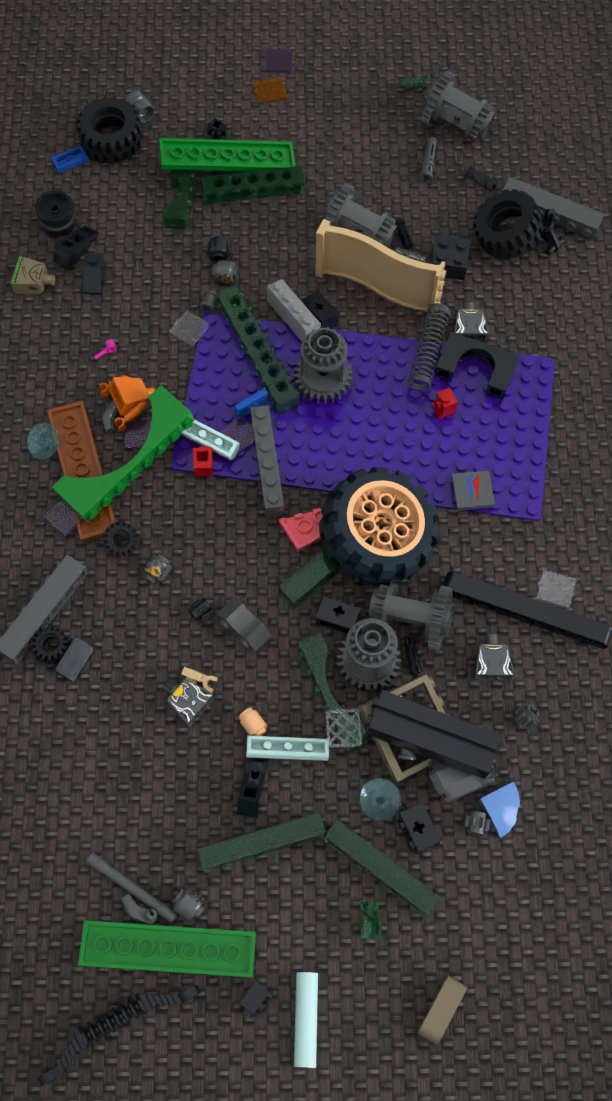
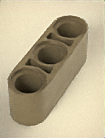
M448 975L417 1033L437 1045L460 1004L467 986Z

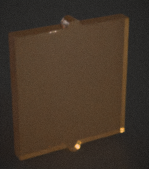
M281 76L253 82L259 104L287 99L286 87L283 85Z

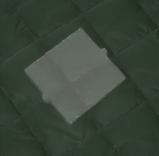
M186 311L180 319L176 320V324L169 330V333L193 347L211 325L193 313Z
M543 570L541 581L538 583L539 589L536 600L569 609L572 596L575 595L576 579Z

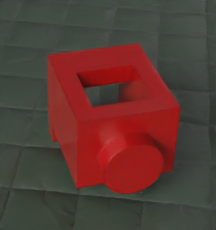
M451 388L437 392L434 402L431 403L438 419L454 414L458 404Z
M200 446L193 448L195 477L214 476L212 447Z

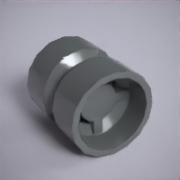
M134 91L127 96L125 103L129 102L137 110L141 123H146L153 118L155 107L140 91Z

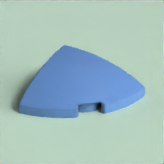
M514 782L479 800L499 838L505 836L517 820L516 816L520 807V798Z

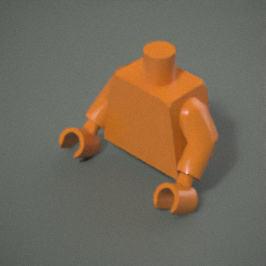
M125 375L113 377L109 384L101 383L99 385L102 397H108L111 394L120 415L124 416V418L118 417L114 421L115 426L121 424L118 427L120 432L126 429V422H131L147 408L149 403L148 396L155 391L153 387L146 388L142 379L131 378Z

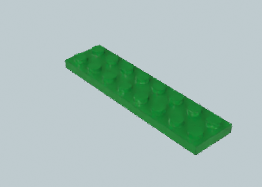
M159 138L161 169L294 173L296 170L292 142Z
M84 920L78 966L253 978L256 932Z

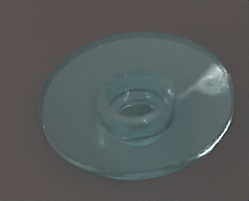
M47 422L36 424L30 430L27 437V447L31 455L38 459L51 457L59 446L60 437L58 430L54 425Z
M377 778L369 781L362 788L360 805L364 813L370 818L386 820L393 817L399 810L401 795L394 783L387 779ZM378 797L384 800L382 804L376 802Z

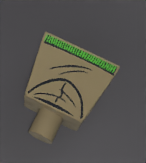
M19 256L10 284L14 294H41L45 285L54 286L56 278L55 275L48 274L44 263Z

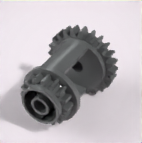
M448 70L445 71L440 80L435 82L425 100L421 121L429 125L432 121L440 118L464 131V138L469 139L470 137L475 141L478 138L482 139L495 117L494 107L489 105L488 100L485 98L480 102L454 88L456 84L453 81L455 74Z
M345 183L341 187L340 192L336 193L331 199L323 219L330 221V226L359 232L388 248L398 228L395 225L396 220L389 217L390 213L386 211L382 216H379L355 203V195L353 193L355 187Z
M319 327V329H313L311 333L307 334L301 344L300 362H297L296 368H294L295 387H298V392H304V398L310 396V401L314 398L317 399L318 404L320 400H323L326 404L327 399H330L333 403L334 397L340 400L341 394L346 395V390H350V384H352L353 371H351V364H348L347 343L335 329Z
M391 583L390 585L381 584L380 588L376 587L372 594L369 618L382 620L390 626L393 620L424 626L425 640L429 643V649L439 651L443 644V639L449 634L454 612L452 587L441 585L439 591L434 593L431 603L398 597V584Z
M369 618L354 624L347 634L346 641H342L341 645L344 648H338V653L342 654L337 655V660L341 661L337 664V668H343L340 671V676L346 675L344 681L351 680V687L357 684L359 691L362 687H365L366 692H368L369 688L372 687L376 692L378 685L384 689V682L390 685L392 682L390 678L396 679L397 674L395 672L400 671V667L397 665L401 664V659L398 658L401 652L397 651V636L390 625L379 619Z

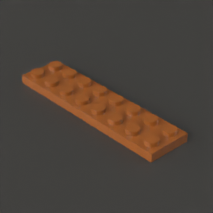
M83 401L47 410L63 474L73 478L102 476L101 465ZM111 503L103 507L98 512V515L87 523L73 510L81 542L103 537L107 527L116 522Z

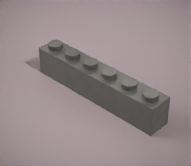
M509 177L503 190L509 189V191H512V189H517L519 192H527L528 195L533 197L542 217H544L548 208L554 209L556 213L553 220L554 225L593 240L605 215L512 177Z
M269 405L251 407V420L266 518L283 516L284 501Z
M69 555L59 560L54 572L45 578L42 587L33 593L31 601L22 607L16 620H12L8 625V630L4 635L0 636V655L18 665L32 647V642H34L32 638L37 636L36 632H42L41 628L43 627L46 629L89 574L86 566Z

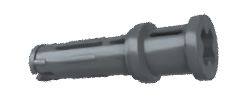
M435 137L427 139L424 161L420 164L421 173L418 176V180L423 184H429L433 181L432 173L435 170L434 156L437 144Z

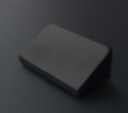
M75 637L55 668L56 673L74 683L95 649L80 638Z

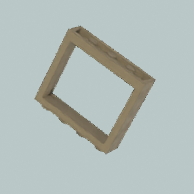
M421 674L387 691L398 696L422 684L434 710L449 715L445 713L442 707L444 702L441 696L437 695L434 690L435 683L431 676H427V674ZM373 699L358 706L365 722L368 714H373L371 707ZM373 737L392 779L396 782L424 769L435 761L425 758L401 771L388 742Z

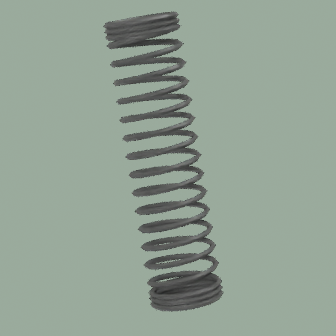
M434 303L428 307L422 335L420 336L413 361L414 364L409 375L408 384L416 390H428L433 380V371H435V366L437 365L436 361H438L439 351L441 350V342H443L444 332H446L445 328L451 313L447 306L440 303ZM431 310H442L445 311L448 315L445 316L441 313H432ZM431 319L441 320L444 323H437ZM430 324H438L443 328H437ZM429 329H437L441 331V333L434 332ZM428 333L436 334L440 337L430 336ZM426 338L435 339V340H437V341H439V342H433V341H430V340H428V339H426ZM425 343H431V344H434V345H436V346H438V347H432V346H429V345H427V344H425ZM424 348H430L435 350L436 352L428 351ZM423 353H430L434 356H428ZM422 358H428V359H431V360H433V361H427V360H424V359H422ZM421 363H427V364H430V365H432V366H426V365H423V364H421ZM420 367L429 369L430 371L420 369ZM418 372L428 374L429 376L421 375ZM412 379H417L421 382H427L429 385H419L415 383Z

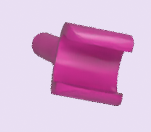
M113 339L105 342L106 348L94 356L96 360L106 353L116 352L117 347Z

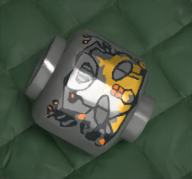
M220 260L217 264H214L213 277L218 283L233 284L239 278L240 270L235 262Z
M158 553L157 555H151L143 566V571L146 573L145 578L153 583L156 580L163 582L172 569L169 564L171 561Z
M190 887L181 888L171 901L173 903V910L185 920H190L193 917L197 919L204 910L202 907L203 897Z

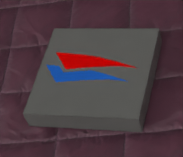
M489 470L452 474L451 478L457 510L495 506Z

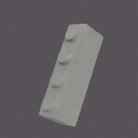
M282 279L267 286V302L301 342L313 329L317 330L321 327V323Z

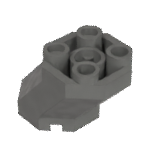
M438 761L429 764V768H433L429 772V776L434 787L440 795L444 793L447 796L444 798L447 802H454L463 796L489 786L495 782V777L498 776V772L493 765L488 776L483 779Z

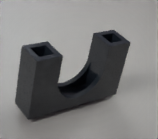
M451 332L436 366L435 376L452 382L457 367L463 360L480 358L486 361L492 369V376L486 394L503 400L516 368L519 355L494 345L482 343L477 339L465 337L460 333Z

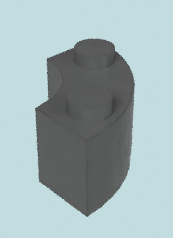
M233 598L216 614L221 620L219 622L225 630L229 629L240 639L239 643L245 649L251 648L256 652L272 636L262 621L257 619L243 603Z

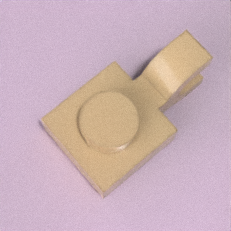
M184 667L181 673L187 676L186 679L197 684V681L202 682L204 689L213 693L214 689L208 686V682L210 680L218 681V677L207 676L188 667Z

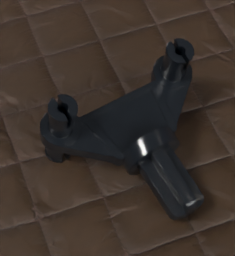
M549 208L544 214L543 232L540 233V238L549 243V247L544 250L547 256L558 251L561 245L565 243L563 236L557 239L555 235L553 220L556 213L554 209Z

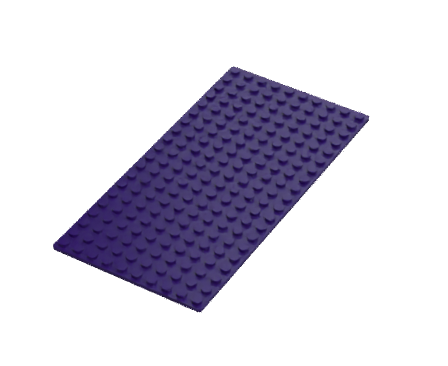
M204 313L184 406L192 412L194 420L240 444L238 453L233 460H229L212 451L214 476L260 482L251 413L237 420L234 417V408L236 404L265 389L268 392L267 403L263 406L269 405L282 486L332 492L339 481H344L349 474L355 471L366 469L369 472L372 467L389 468V473L391 474L400 471L410 476L409 481L416 487L421 484L429 494L426 498L429 504L434 503L435 507L457 510L451 478L452 474L489 470L495 506L461 511L539 521L541 519L555 360L553 358L517 354L519 359L503 400L486 394L492 376V369L486 361L480 358L463 360L458 365L452 382L436 377L435 371H433L431 387L423 391L416 390L408 384L419 340L336 330L347 343L348 364H351V371H353L352 384H350V390H346V395L341 394L340 400L334 397L333 403L330 399H327L326 404L323 400H320L318 404L315 398L310 401V396L304 398V392L299 393L298 387H295L294 368H296V363L300 362L302 342L286 323ZM425 343V344H427V345H429V346H432V347H438V346H436V345H434V344H431V343ZM442 344L440 347L438 361L446 344ZM424 348V349H426V350H428V351L436 352V351L433 350V349ZM423 353L428 356H434L430 353ZM422 358V359L427 360V361H433V360L428 359V358ZM421 363V364L426 365V366H432V365L427 364V363ZM420 367V369L430 371L429 369ZM418 372L421 375L429 376L428 374ZM412 379L415 383L419 385H429L427 382H421L417 379ZM451 388L458 402L456 412L438 419L431 403L434 402L437 392ZM180 434L176 440L171 468L175 471L194 473L193 448H198L202 445Z

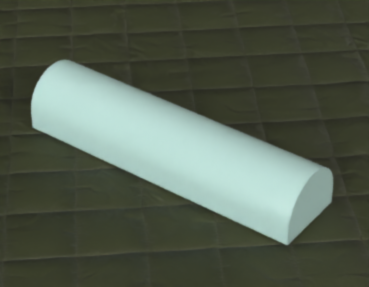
M196 420L193 421L189 429H185L181 433V435L202 446L212 447V451L229 460L235 458L240 447L239 442Z
M247 736L246 757L328 761L329 739Z
M296 973L294 1067L316 1068L318 973Z

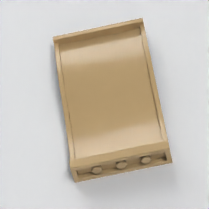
M323 219L316 232V276L322 277L324 274H330L353 280L394 303L414 310L427 312L431 304H441L440 299L445 282L443 280L447 272L444 270L445 262L442 261L440 265H434L407 258L366 235L349 229L330 226V221Z

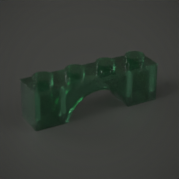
M171 170L172 187L178 189L181 194L176 200L166 203L164 212L165 228L186 230V224L190 222V212L188 210L192 208V198L190 197L194 195L193 181H196V171Z

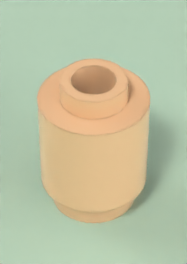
M250 707L239 715L241 725L250 736H263L267 732L266 728L268 725L256 710Z

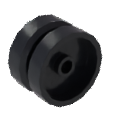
M56 190L46 192L37 199L35 211L39 224L45 233L52 236H63L75 228L77 216L73 201L69 195Z

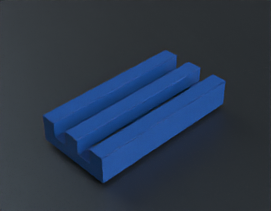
M82 146L51 157L58 173L89 161Z
M262 389L236 404L234 417L240 420L251 413V407L265 405L268 399V392Z

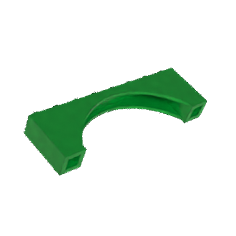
M162 385L148 396L152 406L151 428L145 444L130 462L116 471L98 477L73 478L65 474L52 486L54 492L86 523L94 519L103 507L108 506L113 497L123 492L126 485L131 480H135L144 468L149 467L153 459L164 453L167 446L171 442H175L185 429H189L194 421L192 412Z

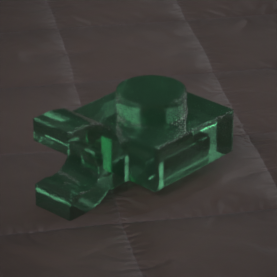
M428 75L399 78V85L403 86V89L413 88V85H418L421 89H428L427 85L423 86L421 84L423 79H428Z
M379 901L360 902V909L365 914V916H361V939L382 940L381 917H377Z

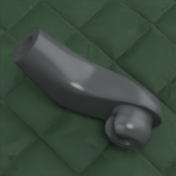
M114 401L110 402L102 414V423L107 434L115 431L114 420L117 413H119Z
M130 894L120 899L130 919L148 925L153 924L157 920V912L154 909L140 907Z

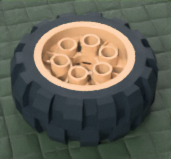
M372 467L369 472L366 469H360L349 474L344 481H339L324 503L321 510L322 518L319 521L320 537L326 541L323 548L330 560L336 558L341 564L338 567L341 572L348 577L352 574L360 577L359 583L375 586L377 582L385 585H390L391 583L399 584L402 580L410 579L434 554L433 548L438 543L440 531L439 526L435 525V522L439 518L434 503L429 504L426 500L429 496L428 492L421 484L417 487L409 481L410 476L400 471L391 474L389 473V468ZM364 507L368 508L370 510V513L366 512ZM353 517L360 518L363 520L353 521ZM396 530L400 531L403 536L398 535ZM368 538L370 541L373 539L371 545L365 542ZM391 541H393L398 550H393Z

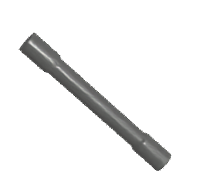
M94 852L86 860V864L99 873L104 874L137 899L154 909L159 916L172 924L177 918L178 914L173 908L161 902L111 867L108 862Z

